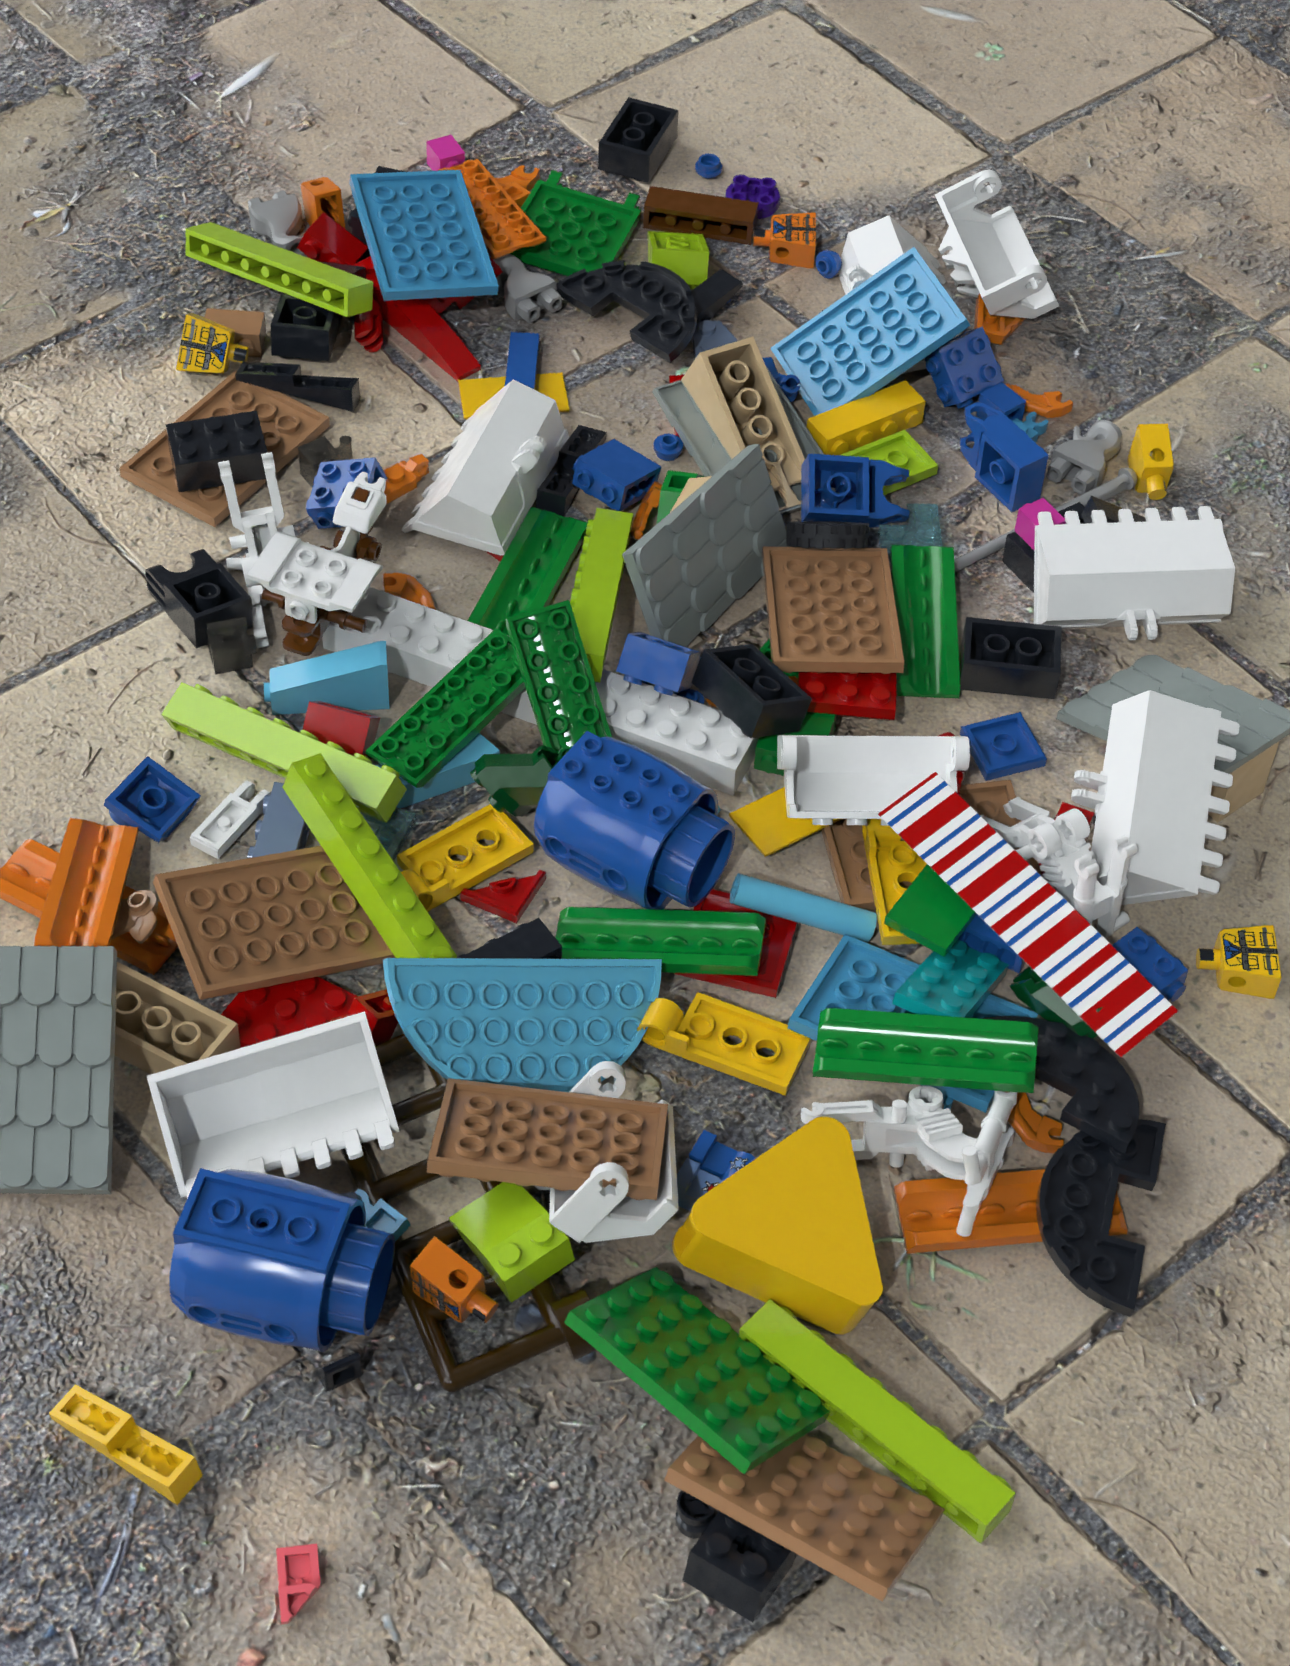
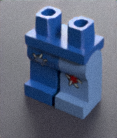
M703 1130L689 1153V1159L686 1158L677 1173L678 1206L691 1211L698 1198L755 1160L756 1157L747 1152H738L717 1142L716 1135Z

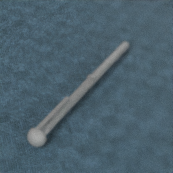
M1121 468L1118 471V477L1055 509L1060 511L1078 502L1086 506L1091 495L1101 500H1106L1126 489L1131 490L1137 483V474L1131 468ZM1015 529L954 559L955 572L1004 548L1007 535L1014 532Z

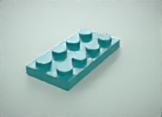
M957 940L945 957L933 951L895 992L892 1004L914 1014L970 1018L1005 977L1009 964L1000 961L993 954L981 953L968 947L963 941Z

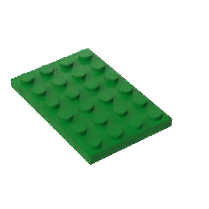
M657 1267L570 1310L564 1321L566 1325L743 1474L751 1471L824 1423L830 1414V1411L822 1405L823 1403L815 1393L801 1388L793 1381L787 1370L776 1364L773 1365L763 1357L764 1354L761 1353L755 1344L741 1339L727 1321L717 1317L702 1304L699 1298L689 1294L674 1282L668 1273Z

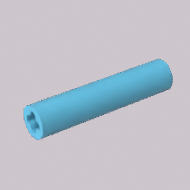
M740 873L735 877L729 900L731 904L843 936L846 934L864 942H869L876 927L877 914L875 912Z

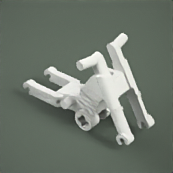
M272 452L261 454L272 506L240 512L229 460L218 462L233 527L244 533L243 535L229 537L231 548L233 550L248 547L249 552L245 553L246 557L226 558L227 570H243L248 595L252 599L253 632L257 648L269 646L262 606H267L266 603H270V601L262 600V592L265 587L257 581L248 579L247 573L276 532L279 531L295 537L293 525L277 528L284 517Z
M1016 797L1004 804L1003 807L1010 818H1016L1022 822L1008 827L983 814L980 815L1013 848L1019 847L1016 851L1025 860L1033 857L1038 863H1041L1042 865L1039 866L1040 870L1045 872L1042 874L1043 878L1047 879L1051 886H1055L1059 894L1091 925L1092 921L1098 918L1096 930L1104 938H1107L1116 930L1129 923L1130 918L1125 911L1120 912L1124 888L1128 881L1127 872L1130 857L1137 853V845L1134 843L1128 846L1127 835H1123L1113 841L1110 868L1106 873L1108 876L1107 884L1102 886L1096 879L1099 866L1096 859L1091 857L1094 855L1093 851L1088 849L1091 845L1084 839L1089 836V824L1080 810L1073 808L1057 816L1054 820L1050 818L1049 811L1021 800L1020 797Z
M919 1086L912 1089L909 1093L908 1103L904 1100H895L892 1103V1107H880L872 1100L835 1103L813 1102L812 1111H809L807 1108L801 1109V1121L807 1124L811 1120L822 1116L834 1118L841 1123L864 1121L863 1139L851 1140L855 1160L872 1159L879 1152L890 1153V1166L898 1168L904 1164V1154H914L921 1161L922 1166H925L926 1171L935 1169L945 1177L964 1180L968 1184L967 1193L963 1200V1208L956 1232L960 1236L967 1237L971 1235L976 1214L982 1201L987 1197L997 1170L1003 1166L1005 1151L1013 1145L1014 1129H1007L1006 1123L1013 1106L1017 1103V1092L994 1090V1102L988 1115L982 1120V1129L978 1138L969 1137L962 1132L963 1126L959 1124L957 1118L955 1119V1115L951 1113V1110L949 1108L942 1109V1092L931 1086Z

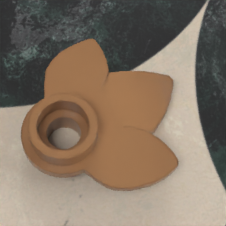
M140 890L121 900L111 940L130 932L132 937L142 944L151 935L157 925L156 914L158 912V899L152 891Z

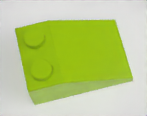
M648 231L649 263L663 266L675 272L688 284L690 289L696 288L707 279L709 250L703 234Z
M500 1183L449 1217L451 1224L511 1303L575 1260L569 1238L564 1232L549 1223V1212L522 1186L515 1183Z

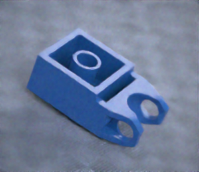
M975 402L965 407V420L972 433L960 438V450L970 466L976 471L975 478L1011 512L1018 510L1027 503L1039 500L1049 455L1003 412L980 402ZM980 411L985 413L987 418L983 421L971 413ZM974 442L973 448L968 447L966 444Z
M808 454L801 465V521L869 523L870 528H877L889 523L906 522L909 518V510L887 501L883 494V487L905 482L906 478L909 477V470L896 467L883 460H869V457Z
M643 632L628 633L616 672L624 674L623 680L637 685H642V683L648 684L649 682L655 685V691L673 696V693L678 694L681 691L692 688L693 684L691 682L700 661L701 652Z

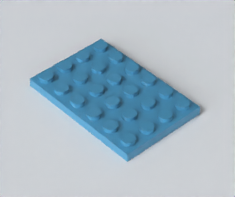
M461 170L350 174V188L384 301L497 295L499 285Z
M913 247L770 349L787 375L792 374L799 378L800 383L797 386H800L798 392L813 415L816 416L856 399L871 396L971 325L916 248Z
M845 934L789 1018L787 1029L817 1041L820 1012L827 1008L914 1014L892 1004L895 992L920 965ZM990 994L970 1018L982 1019L996 1016L1037 1018L1038 1013ZM931 1086L940 1090L943 1095L985 1113L994 1099V1090Z

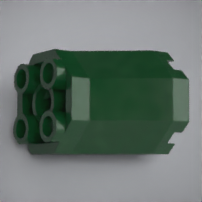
M540 745L531 754H484L475 762V768L470 774L478 785L485 787L490 794L488 798L490 804L498 812L502 813L504 810H507L515 817H523L532 808H537L548 781V773L558 763L555 758L559 754L553 748Z
M1030 966L1014 977V983L1010 985V988L1016 997L1045 1020L1060 1022L1080 1036L1087 1035L1089 1038L1098 1036ZM1103 1007L1096 1009V1011L1099 1012Z

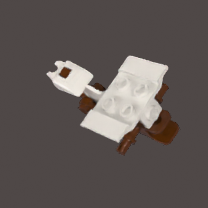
M361 472L354 482H348L336 506L333 517L334 524L346 529L344 531L338 530L333 543L334 549L325 546L318 547L303 542L300 538L278 531L273 535L247 573L248 579L257 581L265 587L262 592V600L276 603L279 608L285 609L286 616L282 620V628L288 632L282 641L285 650L302 656L311 655L331 622L339 624V628L344 630L348 627L361 633L365 632L368 620L353 616L351 613H353L374 578L383 569L382 565L371 562V560L377 561L379 558L382 544L377 542L376 538L368 536V534L372 531V525L386 506V494L384 493L386 479L379 477L376 483L370 484L368 483V473Z

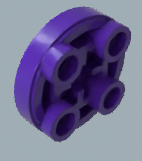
M736 175L733 178V183L728 186L725 195L726 198L759 202L757 219L773 215L778 210L780 203V193L776 188V181L769 177L759 179L748 178L745 175Z

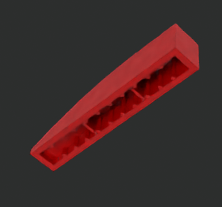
M371 256L354 264V266L366 267V279L373 282V300H376L378 305H381L382 319L457 382L481 370V365L465 344L425 299L384 301Z

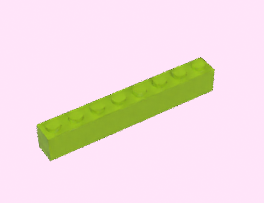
M212 222L186 228V256L345 317L372 310L373 282Z
M602 508L596 509L594 519H588L586 536H584L582 553L580 554L570 601L594 681L601 683L625 565L622 554L628 550L633 513Z
M181 682L161 714L174 730L285 779L291 763L321 753L358 810L385 823L388 822L407 790L399 779L400 774L387 765H383L381 768L375 766L371 760L359 753H355L354 756L347 754L342 747L334 742L328 741L327 744H324L306 730L294 731L286 722L278 718H274L273 721L266 719L255 708L248 707L243 709L231 698L224 695L220 698L213 696L207 688L199 684L192 687Z
M321 753L291 763L282 788L395 958H456V953Z
M769 1299L740 1328L739 1337L755 1344L761 1353L764 1354L763 1357L773 1365L776 1364L787 1370L796 1384L803 1389L815 1393L823 1403L822 1405L830 1411L826 1419L918 1494L929 1498L934 1504L945 1509L943 1514L980 1544L1011 1511L1016 1493L1005 1479L998 1475H992L983 1468L972 1453L959 1449L948 1440L947 1435L939 1427L930 1426L921 1419L910 1404L897 1400L887 1392L885 1386L878 1379L868 1377L859 1370L849 1356L844 1353L839 1354L826 1344L821 1334L815 1330L807 1329L797 1321L795 1315L788 1308L780 1307Z

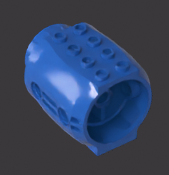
M589 731L583 734L548 773V781L540 797L534 819L535 837L548 857L585 881L647 910H663L672 899L687 907H694L701 903L721 877L730 858L735 841L734 826L717 816L718 797L714 790L697 782L677 767L651 753L612 737H598Z
M200 1168L173 1232L175 1245L170 1268V1297L172 1302L190 1320L216 1330L272 1344L303 1347L325 1352L332 1345L337 1330L364 1336L370 1335L383 1308L390 1283L395 1254V1238L392 1233L365 1227V1205L360 1199L343 1196L312 1184L261 1172L235 1169L215 1172Z

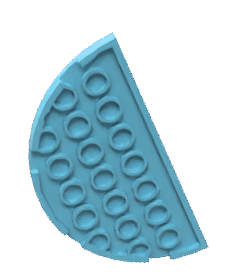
M383 959L386 988L395 1017L414 1049L442 1077L447 1080L451 1078L569 1092L599 1062L613 1061L621 1066L629 1058L647 1031L648 1027L645 1030L641 1028L638 1031L637 1028L651 1002H654L659 996L662 959Z

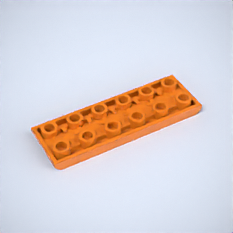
M478 159L467 160L462 164L438 170H461L488 255L492 260L504 257L519 248L534 247L546 242V237Z
M69 819L37 928L34 946H110L139 834L138 827L126 825L106 826L83 819Z
M32 839L25 840L12 854L6 864L0 868V898L41 918L59 852ZM125 885L122 899L128 898L137 891ZM159 901L156 914L157 925L142 944L138 943L130 932L116 937L110 943V946L115 947L118 958L152 975L160 969L178 947L163 906Z
M1045 1169L996 1173L987 1197L982 1201L976 1214L971 1235L967 1237L960 1236L956 1232L963 1208V1200L967 1193L968 1184L964 1180H955L947 1177L904 1181L894 1186V1195L906 1253L1043 1242L1037 1222L1036 1201L1038 1188ZM1117 1190L1109 1236L1125 1235L1128 1232Z

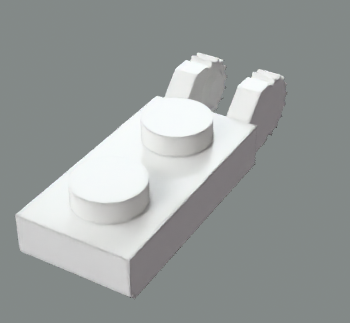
M245 781L233 794L230 793L191 834V845L219 859L259 814L263 813L265 795H271V792L264 789L251 802H248L253 796L256 786L250 781Z

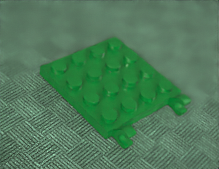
M552 170L547 181L538 179L521 209L546 237V242L534 247L519 248L510 254L519 258L523 263L565 276H569L582 269L590 272L603 268L602 263L617 261L641 219V210L637 206L640 195L629 193L624 204H620L563 187L559 183L563 173Z

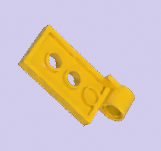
M489 804L397 855V864L402 868V875L428 912L459 895L464 888L469 889L534 852V844L504 811L500 813ZM486 839L493 840L494 843L484 846L479 844L478 841ZM458 854L465 855L467 858L463 861H454L450 857Z
M867 819V825H862V835L882 945L920 944L884 924L885 916L907 890L901 887L899 883L903 881L912 883L927 863L905 841H900L901 837L890 826L881 825V819Z
M699 992L696 993L685 1016L681 1008L673 1001L666 998H656L649 1005L637 1028L638 1031L641 1028L645 1030L648 1027L642 1040L652 1047L786 1096L812 1042L811 1038L787 1029V1024ZM728 1036H736L742 1042L737 1045H730L723 1039ZM761 1048H769L775 1054L771 1057H763L756 1051Z

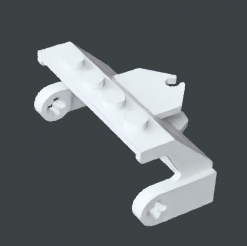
M981 171L935 194L949 225L938 250L941 255L950 250L947 255L942 256V259L947 269H955L950 274L956 286L966 284L957 287L960 294L977 298L980 293L989 314L997 316L1034 319L1059 307L1047 281V276L1040 266L1012 206H1007L991 215L974 208L975 205L993 197L1000 191L1002 184L995 171ZM989 182V185L984 187V184Z
M777 735V769L784 770L787 818H812V825H833V819H847L846 825H867V819H881V825L889 826L878 813L931 774L936 772L958 793L957 771H967L969 768L970 745L968 736Z
M613 1061L599 1062L589 1070L569 1093L619 1098L625 1090L626 1074L624 1069ZM610 1076H614V1084L607 1082L605 1085H601V1077L607 1079ZM665 1100L657 1102L668 1104L657 1200H635L625 1197L629 1188L627 1171L619 1164L606 1162L596 1166L591 1172L590 1177L576 1191H559L550 1187L535 1186L539 1190H550L549 1223L578 1243L581 1241L589 1243L654 1235L679 1210L673 1106ZM613 1178L616 1179V1187L613 1185H608L605 1188L602 1187V1179L606 1181H611Z

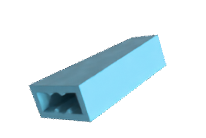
M378 641L269 669L270 682H264L265 702H271L272 715L306 713L309 701H322L355 711L390 709L386 641Z
M478 733L423 787L416 788L399 777L407 790L394 811L474 783L475 781L471 777L470 772L475 768V762L484 754H500V750ZM378 763V764L375 765V766H378V767L381 768L383 765H381L380 763Z

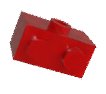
M323 212L306 230L297 248L307 257L316 261L354 265L362 260L368 246Z
M309 701L302 730L310 732L318 738V741L327 744L328 741L336 743L345 750V753L352 756L355 753L368 756L366 750L375 742L381 717L322 701Z

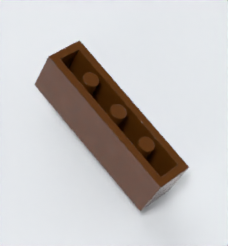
M650 186L644 204L643 228L664 232L703 234L704 238L751 245L754 229L757 226L759 202Z

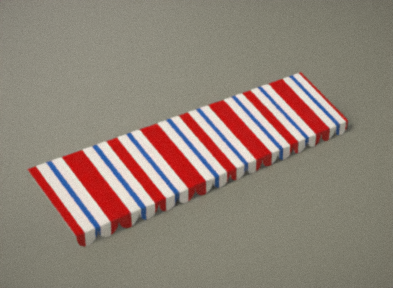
M936 772L878 813L1120 1058L1179 1012ZM1103 1007L1099 1012L1096 1011V1009Z

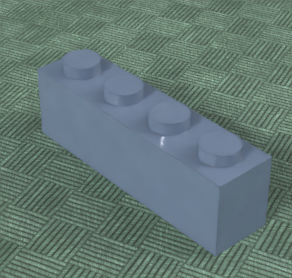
M274 782L271 795H265L263 802L264 818L263 821L258 820L256 824L255 840L257 842L255 847L250 846L247 858L305 849L310 828L282 788L284 783Z

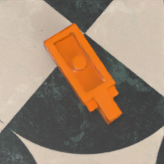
M416 455L409 458L407 462L400 461V463H396L383 470L387 476L386 489L384 491L386 494V504L416 489L417 483L422 479L421 477L429 474V460L424 455Z

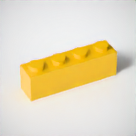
M905 380L879 390L871 396L856 399L808 418L807 429L825 455H841L921 424L923 422L926 401Z

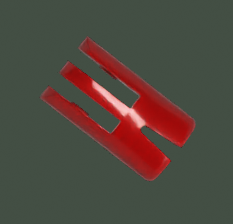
M376 300L372 302V310L354 315V338L361 346H364L366 351L371 353L377 352L383 343L382 307L378 305Z

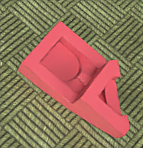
M317 1543L276 1548L282 1625L288 1624L321 1587Z

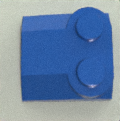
M147 756L105 799L104 806L109 809L110 817L114 822L119 825L138 827V831L159 843L168 838L197 804L201 795Z

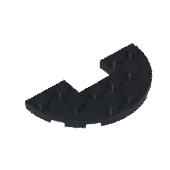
M625 260L602 263L603 268L590 272L582 269L556 283V291L563 299L591 316H595L611 302L616 301L643 317L644 320L629 331L631 340L669 363H672L680 356L695 332L697 308L691 289L678 274L663 266L644 261L640 265H626Z
M1022 1016L982 1018L1030 1022L1038 1027L1035 1078L1072 1097L1062 1109L1060 1120L1123 1153L1127 1152L1138 1126L1139 1100L1129 1074L1112 1054L1099 1045L1096 1040L1085 1035L1080 1036L1060 1022H1050Z
M1143 1119L1138 1120L1135 1136L1126 1153L1082 1131L1074 1134L1073 1138L1064 1146L1058 1148L1050 1159L1041 1178L1036 1201L1039 1231L1043 1243L1058 1269L1078 1290L1090 1299L1128 1317H1131L1135 1310L1145 1245L1109 1236V1229L1118 1182L1152 1191L1156 1184L1166 1124Z

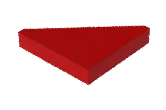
M539 870L533 876L520 879L511 877L491 882L488 887L475 890L464 888L460 893V899L463 902L517 924L545 882L546 872Z

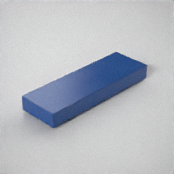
M510 333L505 386L514 379L535 390L539 333Z

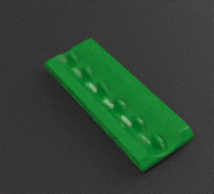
M531 507L467 621L491 630L496 628L509 636L506 618L549 606L578 552L584 536H586L588 522L571 517H563L550 511Z
M891 544V578L904 657L903 673H896V696L959 698L960 667L954 548L950 546L921 547Z
M566 600L506 618L507 630L543 745L553 748L559 754L555 760L559 762L586 731L598 737H612L570 601Z
M495 628L366 750V754L381 765H387L396 770L402 779L414 787H423L526 688L510 637Z
M566 907L560 912L555 938L562 946V959H662L661 972L758 976L766 918L758 913Z
M827 1008L820 1012L813 1077L1034 1093L1038 1027L1030 1022Z

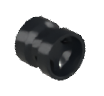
M681 1490L676 1504V1526L686 1537L700 1538L715 1518L717 1509Z

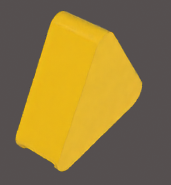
M822 1116L811 1120L698 1198L689 1216L677 1230L672 1241L673 1253L677 1260L685 1267L765 1303L771 1299L778 1306L788 1308L795 1316L834 1334L842 1335L851 1332L877 1302L883 1291L850 1134L841 1122L831 1117Z

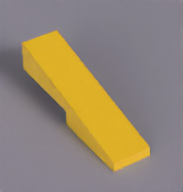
M76 1384L49 1412L52 1420L176 1505L182 1501L203 1476L194 1456L136 1425L132 1415Z

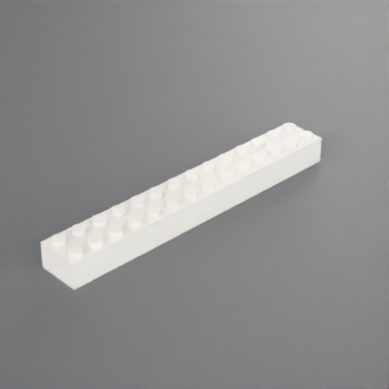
M369 587L353 613H351L353 616L368 620L365 632L361 633L348 627L344 630L339 628V624L331 622L323 634L322 640L323 648L333 652L378 641H386L388 672L434 687L493 630ZM603 669L601 683L595 682L612 738L634 745L659 757L705 786L730 795L735 794L755 758V750L759 738H750L744 735L731 719L722 714L721 710L675 694L670 696L657 692L653 686L644 683L642 685L630 683L623 680L624 676ZM525 688L501 712L537 725Z

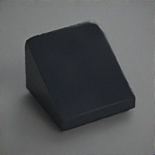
M358 1352L347 1353L316 1368V1373L326 1392L362 1376L361 1360Z

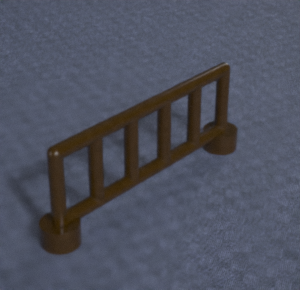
M405 1034L375 1046L381 1067L417 1052ZM427 1064L436 1086L392 1105L398 1126L441 1108L448 1080L442 1077L430 1065ZM361 1143L364 1155L353 1160L349 1159L346 1148L341 1149L357 1188L368 1194L373 1206L380 1198L388 1203L387 1200L442 1177L439 1174L427 1173V1158L378 1180L363 1143ZM480 1181L485 1193L502 1183L500 1181ZM450 1220L406 1239L401 1235L395 1242L393 1273L441 1386L445 1391L457 1392L564 1343L573 1360L596 1351L594 1347L564 1323L570 1310L590 1300L585 1289L581 1288L559 1298L550 1278L530 1290L546 1326L458 1365L440 1322L451 1317L413 1293L410 1265L434 1236L445 1245H450L463 1238L451 1224ZM491 1275L484 1277L485 1294L494 1299L504 1294Z

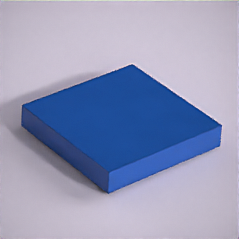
M1021 712L961 726L960 736H968L970 754L985 781L1046 765L1047 758Z

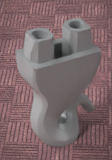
M283 190L276 192L272 196V200L263 202L262 199L257 197L248 201L251 228L257 234L271 238L272 245L307 257L297 248L303 235L296 236L302 226L301 205L295 194L288 195Z
M512 254L493 260L502 270V273L496 277L499 285L498 292L502 289V282L506 280L504 285V304L507 312L515 321L523 318L528 323H531L538 319L541 309L546 308L552 313L561 309L562 297L556 291V281L551 277L528 271L523 262Z
M1100 420L1095 422L1085 436L1082 437L1081 429L1075 426L1073 440L1064 442L1053 450L1052 459L1047 470V479L1055 483L1060 482L1063 478L1072 482L1071 488L1073 491L1081 495L1100 486L1104 477L1106 461L1114 457L1120 450L1122 441L1120 428L1111 421Z

